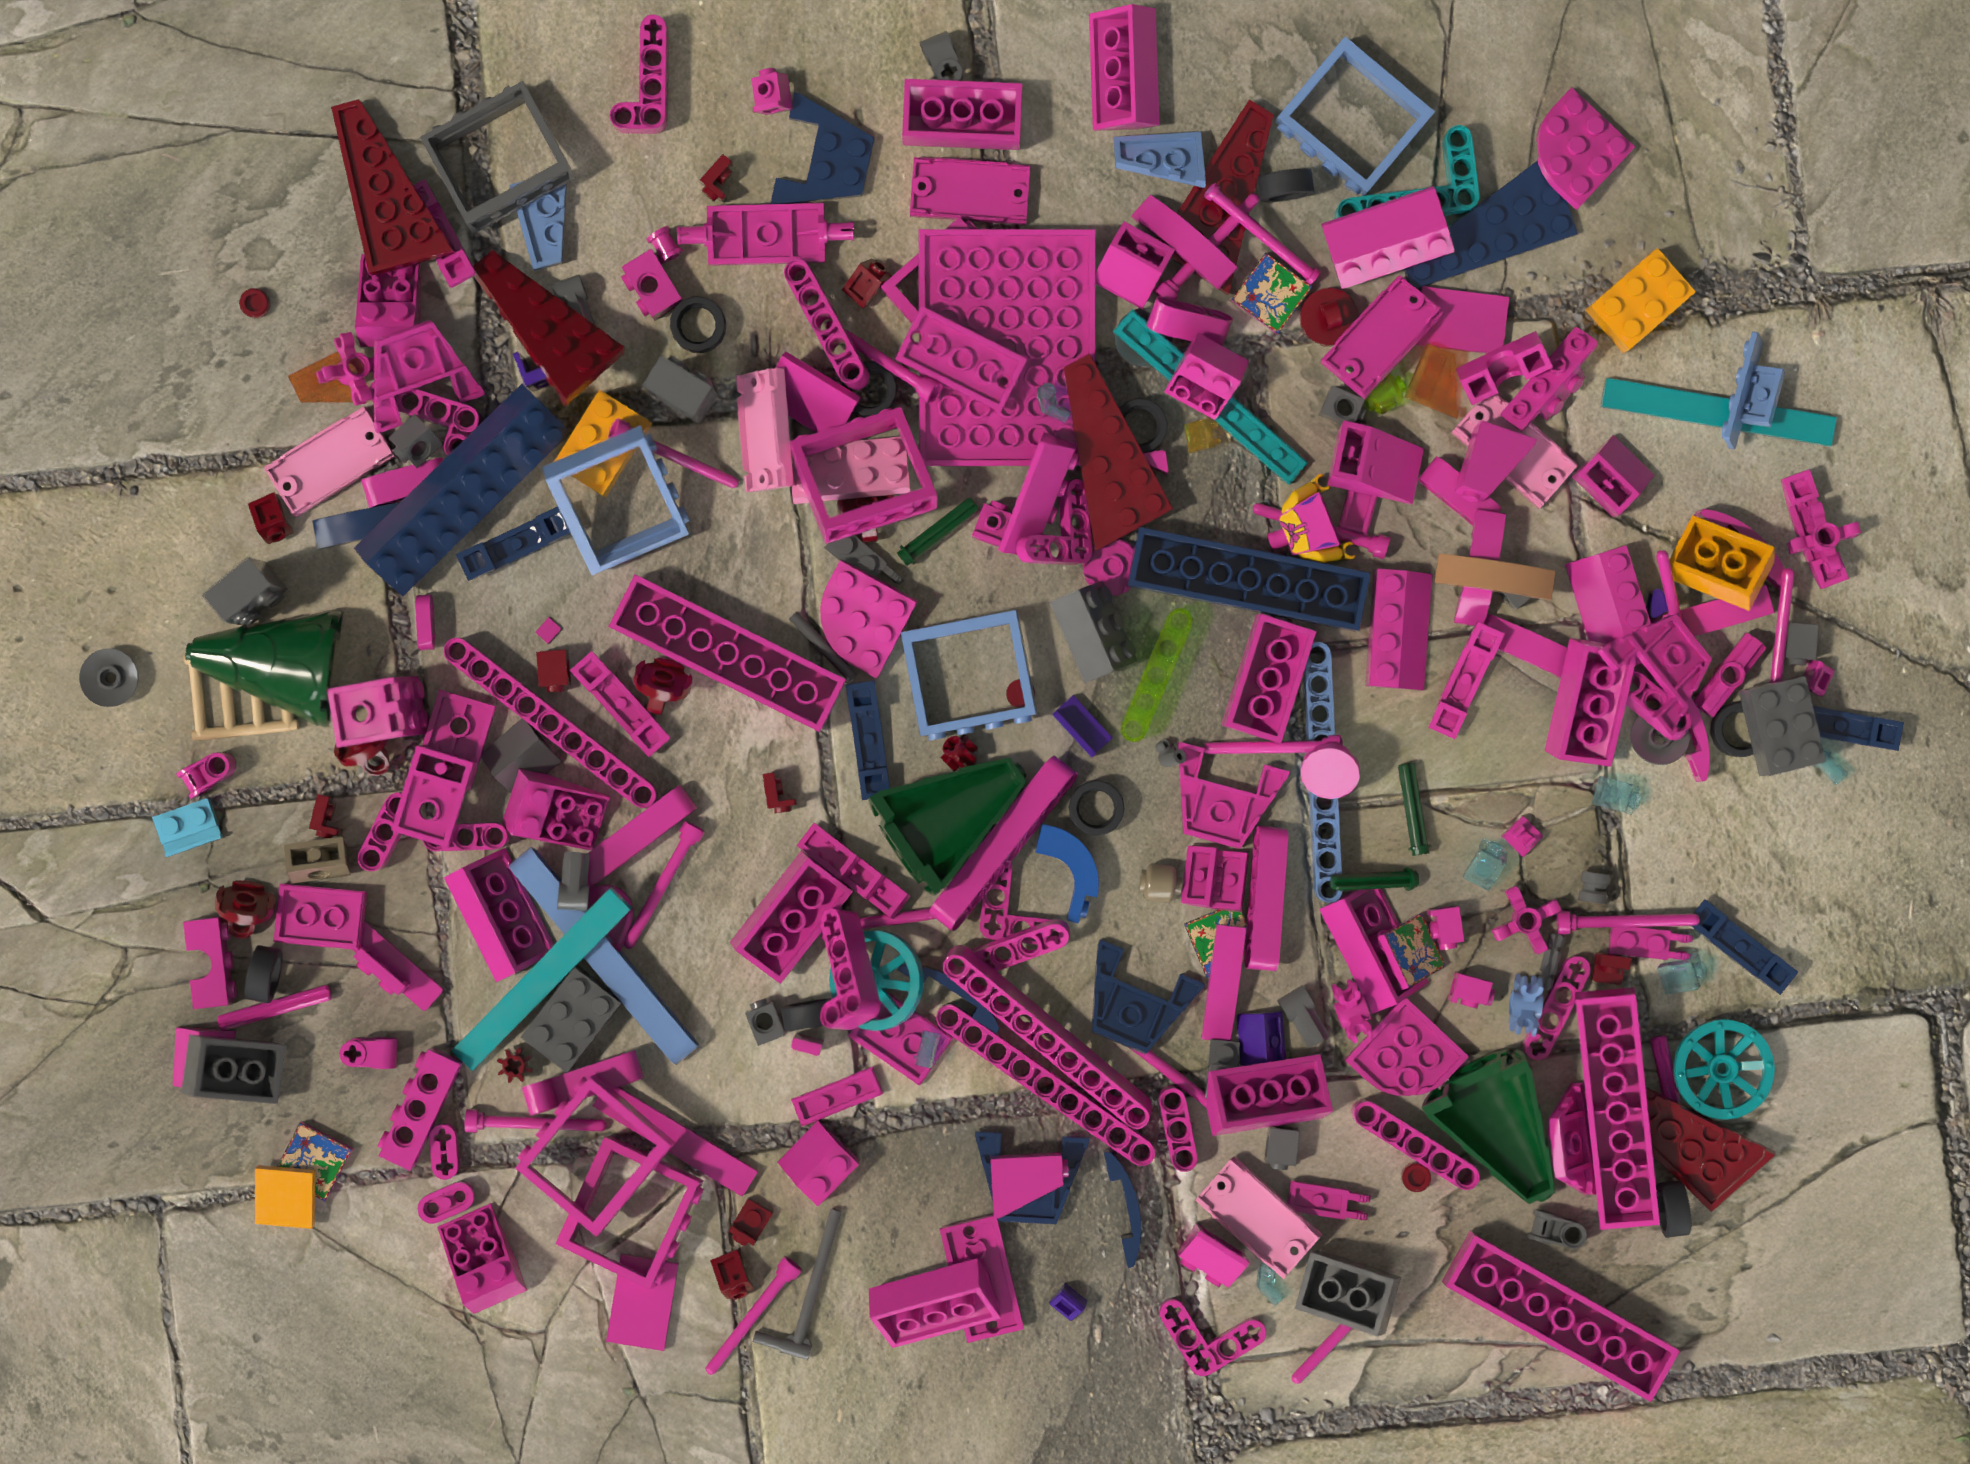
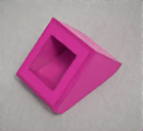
M1164 450L1144 453L1153 470L1164 474L1169 473L1166 452Z

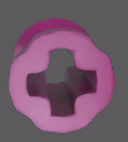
M668 226L658 229L646 238L647 242L652 243L659 254L661 265L672 261L684 252L681 247H677L669 234L670 228Z

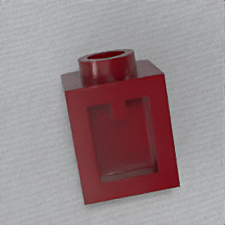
M724 154L717 159L700 179L701 184L704 186L701 191L713 202L718 198L724 203L727 199L726 195L716 187V184L719 182L723 185L733 173L730 170L733 166L732 161Z
M869 259L858 265L841 290L860 307L866 308L881 289V286L892 275L887 271V267L878 260Z
M275 492L248 503L256 530L267 544L279 542L286 536L294 533L291 525L285 518L279 497Z
M775 772L762 774L767 809L774 808L775 814L792 811L791 805H797V799L779 801L778 795H784L781 777L776 778Z
M317 794L309 829L316 830L315 836L328 839L333 838V835L338 836L342 834L343 829L326 825L327 820L332 821L336 804L332 803L333 796Z
M1596 952L1592 980L1621 985L1624 969L1630 970L1631 958Z
M748 1197L729 1229V1232L733 1234L731 1238L743 1246H747L748 1243L754 1246L773 1212Z
M738 1250L710 1260L720 1292L726 1299H741L748 1294V1291L754 1289Z

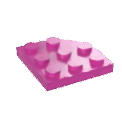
M1572 87L1545 115L1536 137L1539 156L1537 161L1542 174L1553 189L1576 210L1635 148L1629 140Z
M841 559L824 590L821 600L820 617L825 637L833 650L842 659L877 679L898 642L901 632H903L918 600Z
M1406 998L1395 1005L1372 1029L1373 1037L1369 1039L1368 1035H1366L1344 1060L1377 1089L1396 1096H1412L1425 1094L1438 1088L1452 1076L1469 1056Z

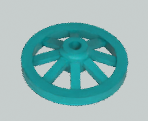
M887 931L863 932L865 943L876 941L870 963L879 999L891 1012L892 1016L883 1020H876L875 1016L858 1027L871 1031L887 1030L905 1022L916 1010L923 993V969L916 952L903 938ZM889 944L900 955L880 967L885 946ZM903 964H907L910 982L890 979L888 974ZM830 969V992L832 998H835L838 994L832 969ZM888 988L909 991L906 1001L901 1008L887 994L886 990Z
M1716 1019L1698 1025L1683 1038L1674 1057L1673 1075L1680 1095L1693 1109L1711 1118L1734 1119L1749 1114L1765 1100L1774 1081L1775 1064L1769 1045L1755 1029L1735 1020ZM1724 1030L1743 1034L1744 1036L1725 1054ZM1711 1032H1714L1715 1055H1712L1697 1042ZM1752 1042L1757 1048L1761 1060L1736 1062L1735 1059ZM1692 1049L1704 1059L1707 1065L1685 1069L1690 1050ZM1720 1063H1724L1725 1070L1719 1073L1717 1066ZM1762 1069V1076L1757 1089L1737 1075L1738 1071ZM1708 1075L1709 1077L1695 1096L1688 1085L1687 1078ZM1717 1082L1719 1083L1723 1108L1712 1107L1704 1103ZM1733 1082L1751 1097L1733 1107L1729 1083Z

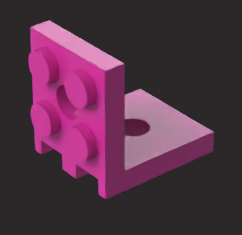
M418 676L392 677L327 689L337 748L396 737L426 734L429 716L423 707L424 687L422 682L419 681ZM360 705L365 706L368 711V716L363 722L359 721L355 715L356 709Z

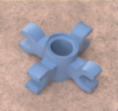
M1516 974L1513 983L1514 990L1511 992L1509 1001L1510 1031L1515 1029V1033L1520 1035L1522 1027L1525 1026V1033L1532 1031L1531 1035L1536 1036L1539 1028L1538 1020L1541 1018L1543 1009V979L1538 978L1537 980L1536 976L1532 975L1530 983H1527L1526 976L1521 978L1520 974Z

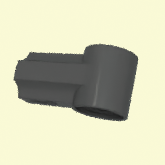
M579 274L551 284L554 295L595 325L586 301L588 296Z
M564 852L562 883H559L557 909L588 910L589 885H587L590 854Z
M1303 985L1277 1000L1290 1023L1293 1022L1308 1048L1319 1044L1330 1036L1322 1020L1314 1010L1316 1007Z

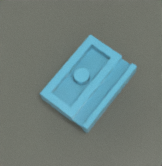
M210 798L152 817L166 857L224 838L223 834H221Z

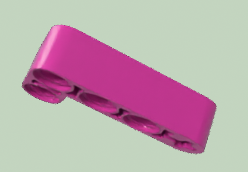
M648 15L640 24L639 102H620L615 104L610 110V121L620 133L657 134L662 132L667 126L669 32L665 21L658 15ZM653 25H657L659 30H661L656 32V42L658 45L653 44V39L649 32L653 29ZM656 53L662 56L661 62L657 66H649L646 63L648 56ZM659 83L661 91L657 95H648L646 89L649 84ZM624 111L631 113V120L627 124L617 123L616 119L619 113ZM651 112L661 114L660 121L655 125L646 123V117Z
M373 382V383H371L369 389H370L371 395H372V399H371V400L374 402V382ZM415 388L398 394L397 401L395 400L399 413L408 416L415 414L421 420L449 428L444 442V451L447 456L452 452V446L456 441L464 440L483 422L482 415L471 406ZM417 395L419 399L418 406L415 409L408 410L405 406L407 397ZM437 404H445L447 408L445 416L440 419L435 418L433 415L434 407ZM468 412L473 413L475 417L473 425L467 428L463 427L461 424L462 416Z
M830 908L821 917V929L838 996L823 1005L820 1019L827 1028L852 1030L873 1019L878 1014L880 999L858 914L853 911Z
M636 1050L522 1087L530 1116L558 1108L565 1099L570 1102L576 1094L573 1088L583 1077L588 1080L589 1077L595 1074L612 1089L644 1079ZM591 1091L586 1098L594 1096L596 1094L593 1091Z

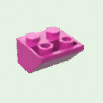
M1123 221L1095 273V284L1143 309L1175 249Z
M1197 333L1184 353L1164 392L1216 420L1240 384L1249 361Z
M1612 435L1580 467L1572 478L1612 517H1616L1642 493L1655 475Z

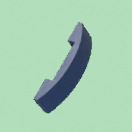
M399 503L312 520L317 548L324 549L361 541Z
M557 506L497 537L457 553L456 557L467 580L471 581L528 556L571 534Z
M875 680L845 684L862 800H868L870 796L877 794L880 790L890 788Z
M1813 705L1821 738L1899 751L1904 722L1869 717Z
M1706 899L1693 912V914H1697L1700 918V922L1697 925L1691 926L1693 929L1779 995L1783 993L1798 974L1796 969L1765 948Z
M905 963L898 968V971L910 978L908 966ZM921 965L924 982L929 976L975 1005L977 1008L973 1012L972 1018L993 1032H998L1000 1029L999 1024L989 1010L952 981L944 971Z
M1109 1148L1103 1149L1110 1182L1121 1180L1132 1233L1121 1235L1127 1267L1131 1268L1134 1267L1141 1241L1139 1204L1132 1182L1122 1163Z

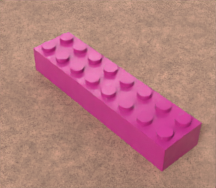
M634 574L608 626L818 732L822 731L847 681Z
M1635 987L1575 992L1600 1230L1660 1225Z
M1469 1231L1441 1281L1449 1289L1652 1402L1680 1352L1669 1342L1472 1231Z

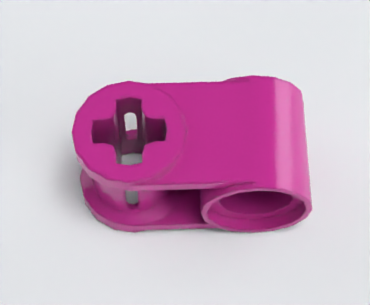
M216 752L183 768L176 775L178 778H182L190 791V799H194L212 789L214 785L230 777L236 770V760L227 752ZM218 757L222 758L226 764L225 770L222 773L217 772L214 767Z
M397 1038L350 1039L340 1048V1059L343 1064L349 1067L397 1068ZM353 1045L356 1046L357 1051H361V1054L356 1059H353V1055L347 1052Z

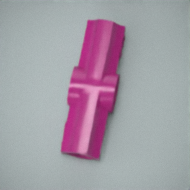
M1744 633L1724 661L1715 667L1713 675L1693 700L1700 711L1711 718L1716 715L1736 687L1743 683L1745 675L1765 651L1766 647L1763 643L1750 634ZM1727 667L1732 668L1735 672V679L1731 683H1727L1723 678V672Z

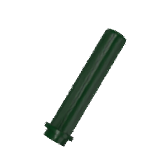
M967 498L903 547L901 545L897 555L906 566L911 563L915 565L917 558L979 511L977 504L971 498Z
M1412 762L1398 765L1411 845L1408 851L1411 850L1412 856L1429 854L1431 844H1428L1416 767Z
M1410 867L1404 868L1403 871L1333 874L1330 878V887L1336 891L1404 888L1407 891H1411L1419 884V874Z

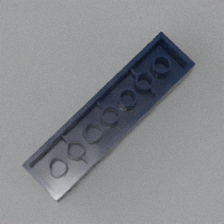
M521 384L354 547V550L367 566L403 597L571 432L531 391Z
M1139 527L1137 529L1126 586L1356 632L1360 630L1371 573Z

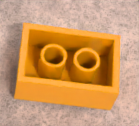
M1656 248L1587 307L1585 311L1619 350L1625 353L1696 291L1663 253Z
M599 389L555 461L607 440L610 428L617 418L629 422L630 427L633 428L641 425L645 435L652 423ZM638 447L570 476L606 498Z
M1692 515L1669 559L1673 579L1678 583L1750 611L1775 562V547Z

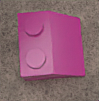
M818 1120L777 1163L794 1184L816 1206H819L859 1165L860 1160Z
M1195 1223L1177 1252L1179 1257L1182 1258L1180 1261L1182 1265L1194 1272L1197 1268L1207 1274L1205 1279L1217 1287L1223 1284L1229 1288L1250 1263L1245 1253L1198 1223Z

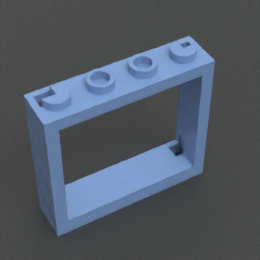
M1345 36L1279 114L1275 123L1279 125L1277 128L1284 133L1283 136L1288 139L1293 137L1301 144L1299 148L1310 158L1316 156L1322 161V168L1333 177L1336 175L1341 177L1345 181L1344 186L1349 191H1353L1356 195L1360 193L1362 196H1365L1435 111ZM1340 56L1416 119L1415 123L1367 180L1290 117Z
M641 425L542 467L545 480L591 575L689 535L686 522L690 521L684 506L678 508L675 500L679 498L674 483L667 484L664 477L668 474L662 458L656 460L653 451L657 450L651 434H644ZM640 446L673 518L595 551L561 479Z
M1018 610L901 632L920 736L928 735L929 741L946 738L945 732L957 730V735L975 732L974 726L985 724L986 730L1003 727V721L1014 719L1015 724L1032 721L1031 715L1038 714ZM1010 624L1025 707L929 726L913 643Z

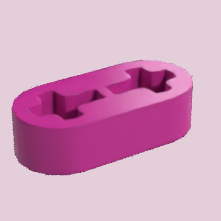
M432 594L416 595L415 610L419 651L435 650V616Z
M441 1123L430 1132L431 1166L437 1178L447 1180L455 1176L460 1169L458 1134L451 1124ZM441 1129H445L446 1134H451V1138L446 1141V1149H443L442 1140L436 1139V1135L441 1133ZM447 1153L448 1163H453L454 1166L449 1169L448 1174L445 1173L444 1169H439L438 1164L443 1162V1154Z

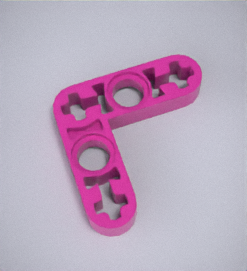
M1079 479L1068 481L1063 498L1059 497L1061 536L1030 535L1022 537L1018 541L1016 551L1018 557L1023 562L1077 565L1090 560L1092 556L1091 527L1083 481ZM1073 515L1079 520L1078 530L1072 525L1071 519ZM1052 542L1058 547L1057 557H1054L1050 551ZM1029 547H1040V550L1033 553V551L1029 550Z
M1011 863L1008 866L1007 872L1004 871L1001 874V881L1007 880V886L993 884L982 899L980 931L983 936L991 940H998L1014 934L1013 927L1019 921L1027 922L1031 928L1034 927V922L1042 924L1053 920L1007 914L1012 877ZM1000 889L1003 891L1005 898L1002 904L995 906L989 903L987 896L990 890ZM986 907L992 910H1004L1003 916L997 914L996 922L1001 924V930L997 929L995 934H989V929L984 928V924L989 923L991 920V913L985 914ZM1059 932V936L1056 937L1060 939L1063 932ZM1026 937L1022 940V943L1038 945L1037 941L1033 940L1032 937ZM1044 937V945H1046L1047 937Z
M1169 1298L1164 1300L1159 1307L1162 1322L1191 1370L1198 1376H1208L1260 1345L1266 1337L1264 1324L1256 1318H1248L1206 1343L1180 1300ZM1169 1305H1172L1173 1308H1180L1177 1314L1181 1322L1186 1318L1189 1321L1179 1325L1175 1331L1171 1328L1177 1326L1173 1317L1168 1316L1166 1318L1165 1316ZM1249 1325H1252L1254 1328L1260 1327V1330L1257 1331L1258 1337L1256 1339H1253L1252 1336L1243 1339L1246 1345L1241 1348L1239 1339L1234 1334L1239 1331L1242 1337L1248 1333L1247 1327ZM1190 1329L1195 1332L1196 1339L1192 1344L1184 1345L1180 1342L1179 1335L1183 1330ZM1231 1339L1235 1342L1236 1349L1232 1354L1225 1355L1220 1352L1219 1346L1223 1340ZM1200 1344H1203L1204 1347L1198 1349L1203 1358H1210L1207 1362L1208 1368L1196 1367L1195 1365L1198 1363L1196 1355L1192 1352L1188 1356L1186 1352L1195 1350Z

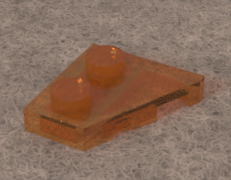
M1426 343L1404 398L1457 419L1459 409H1457L1455 354Z
M338 351L288 375L301 403H353L350 386L342 384L338 379L319 384L316 372L322 371V367L337 365L342 361Z

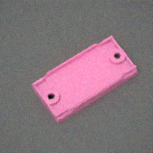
M784 368L766 369L736 375L737 392L741 393V396L737 398L742 467L748 473L744 476L745 492H762L794 486Z
M1498 394L1476 403L1451 433L1468 447L1473 429L1481 421L1477 420L1475 415L1477 412H1481L1483 414L1482 420L1537 439L1535 446L1504 480L1535 507L1540 509L1578 464L1532 422L1521 432L1503 419L1501 412L1509 402H1506ZM1551 475L1556 478L1553 484L1548 481V477Z
M363 406L284 453L280 458L265 466L264 470L269 475L291 514L297 518L396 456L383 434H378L375 431L374 420L367 408ZM372 432L374 438L368 440L366 438L367 433ZM287 482L291 484V489L288 491L284 489V484Z
M1235 1156L1229 1160L1195 1200L1215 1220L1283 1279L1323 1235ZM1220 1181L1226 1185L1223 1190L1218 1188V1182ZM1297 1247L1299 1253L1296 1255L1292 1254L1291 1248Z

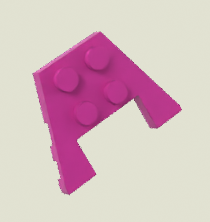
M428 320L374 340V428L378 434L403 425L394 396L449 376L459 403L485 395L484 390L478 385L432 321Z
M1677 614L1665 617L1596 650L1612 671L1618 670L1635 654L1667 693L1670 699L1651 717V720L1666 738L1673 737L1678 730L1676 726L1681 716L1685 715L1689 707L1687 705L1693 691H1697L1712 660Z
M1179 742L1178 749L1183 750L1186 754V761L1179 764L1183 834L1240 849L1284 781L1288 778L1290 771L1263 765L1256 793L1242 791L1198 779L1205 748Z

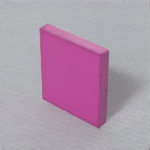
M548 617L535 633L549 644L562 628Z

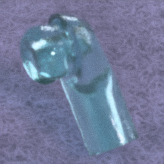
M1044 383L1037 391L1041 412L1065 424L1071 410L1058 405L1055 394L1056 387L1052 383Z
M1262 1263L1257 1270L1256 1286L1276 1306L1285 1295L1275 1286L1276 1272L1267 1264Z

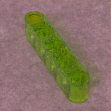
M1174 609L1165 618L1120 724V734L1128 742H1139L1145 737L1193 624L1192 615L1186 609ZM1179 613L1186 617L1187 624L1184 629L1177 630L1172 626L1171 618L1174 614ZM1165 640H1169L1175 645V653L1171 657H1166L1160 652V644ZM1153 667H1158L1164 672V679L1159 684L1152 683L1148 678V672ZM1141 694H1148L1152 698V707L1147 711H1143L1137 706V698ZM1130 721H1136L1141 726V733L1136 738L1129 737L1125 732V727Z

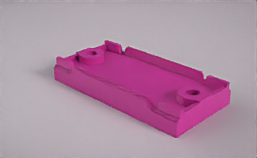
M914 157L910 217L956 220L960 216L963 221L969 219L974 222L1026 225L1030 165ZM924 183L926 185L925 190H919L918 184ZM1015 190H1021L1022 196L1016 197L1014 195Z
M1400 275L1386 290L1376 297L1340 336L1335 345L1321 359V364L1365 400L1440 319L1443 312L1439 306L1435 305ZM1410 298H1416L1418 302L1411 303ZM1347 367H1352L1354 371L1352 373H1348L1345 369Z
M923 306L918 310L895 357V360L999 412L1002 411L1027 360ZM915 333L921 336V340L918 342L913 340ZM1001 377L1007 378L1008 383L1006 385L1000 384Z
M994 1214L939 1228L948 1266L978 1258L989 1275L1001 1313V1319L995 1320L997 1322L995 1328H991L989 1322L965 1328L964 1332L967 1343L1023 1330L1024 1325L999 1223L997 1218H994ZM967 1227H973L974 1233L968 1234L966 1232Z

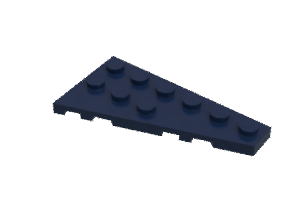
M1536 161L1448 228L1455 252L1404 268L1403 270L1407 282L1416 289H1419L1422 286H1428L1574 237L1578 233L1567 201L1547 182L1541 172L1538 161Z

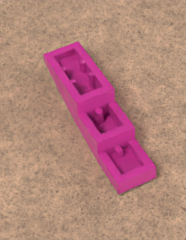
M1767 585L1762 586L1750 611L1721 599L1711 600L1680 610L1683 623L1694 637L1775 613ZM1669 613L1650 619L1651 624L1668 617Z
M816 823L811 825L796 845L892 919L895 918L911 897V895Z
M1216 924L1201 1039L1231 1041L1246 935L1245 927Z

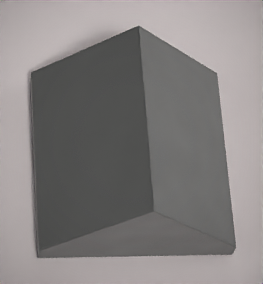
M520 719L486 748L481 756V759L494 778L510 793L512 792L519 768L548 774L562 762L538 732L524 719Z

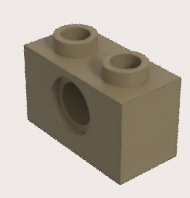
M343 836L284 845L286 872L292 883L351 875L348 847Z

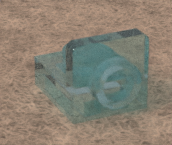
M1599 776L1592 804L1632 815L1634 809L1636 810L1639 807L1641 801L1640 787Z
M1482 839L1476 855L1464 872L1463 878L1490 891L1506 865L1508 852L1499 843L1494 841L1488 842Z
M1692 953L1689 959L1661 963L1658 966L1665 995L1699 990L1707 977L1706 965L1704 961L1700 960L1698 953Z

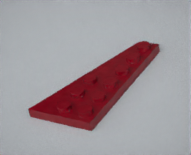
M357 99L332 106L331 109L368 273L374 276L454 254L455 251L362 101Z
M1250 99L1205 168V188L1193 186L1177 212L1179 216L1207 239L1231 216L1212 199L1207 200L1204 197L1208 188L1216 183L1220 186L1219 190L1238 206L1250 194H1254L1274 114ZM1241 223L1217 247L1235 266L1245 232V227ZM1173 253L1171 257L1173 261L1181 266L1187 263L1177 253ZM1195 270L1194 274L1200 277L1201 279L1205 280L1198 273H1196ZM1234 273L1219 289L1227 295L1230 292Z
M491 250L473 265L476 272L474 277L487 296L494 300L504 320H508L513 328V333L534 363L541 367L546 375V380L551 387H555L560 394V400L565 406L625 354V347L495 251Z
M1089 353L1065 366L1064 374L1095 551L1173 510V507Z
M1645 1086L1653 1156L1675 1178L1681 1180L1684 1186L1710 1212L1716 1209L1775 1156L1774 1150Z

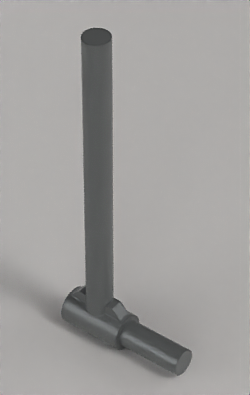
M830 1209L795 1333L783 1339L755 1331L752 1342L778 1349L780 1353L808 1360L812 1345L809 1339L805 1337L842 1211Z

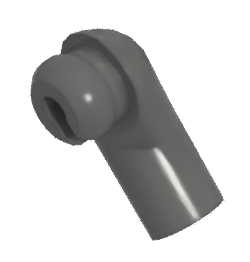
M1164 738L1156 744L1155 748L1159 752V762L1164 767L1176 766L1186 761L1185 752L1181 749L1176 750L1174 744L1171 745L1168 739Z

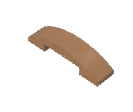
M1438 554L1434 583L1551 600L1556 571L1508 562Z

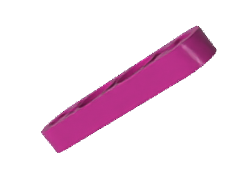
M1053 919L973 948L972 951L983 960L987 958V952H989L990 959L985 962L996 971L1062 948L1068 942L1071 931L1065 921ZM1053 928L1057 932H1063L1060 939L1056 936H1051L1047 938L1046 945H1044L1043 938L1051 935ZM1026 937H1032L1037 941L1038 947L1034 950H1027L1022 945V940ZM998 947H1006L1010 950L1011 957L1007 960H1002L997 957L995 950Z
M1574 955L1566 958L1554 980L1552 989L1549 990L1543 1001L1542 1015L1540 1020H1538V1029L1546 1034H1550L1551 1037L1549 1040L1543 1037L1540 1044L1544 1047L1543 1051H1537L1533 1055V1049L1529 1045L1532 1041L1537 1042L1541 1035L1537 1033L1536 1036H1532V1031L1527 1033L1522 1046L1525 1055L1536 1061L1543 1060L1551 1052L1576 1002L1575 992L1582 991L1591 971L1590 964L1585 958ZM1580 961V967L1584 970L1582 974H1575L1572 980L1578 982L1575 988L1570 983L1562 981V978L1565 976L1570 979L1573 972L1569 968L1570 964H1577ZM1565 986L1569 988L1571 997L1566 1003H1559L1555 998V993L1558 988ZM1552 1012L1558 1018L1557 1025L1552 1029H1546L1542 1024V1018L1545 1014Z

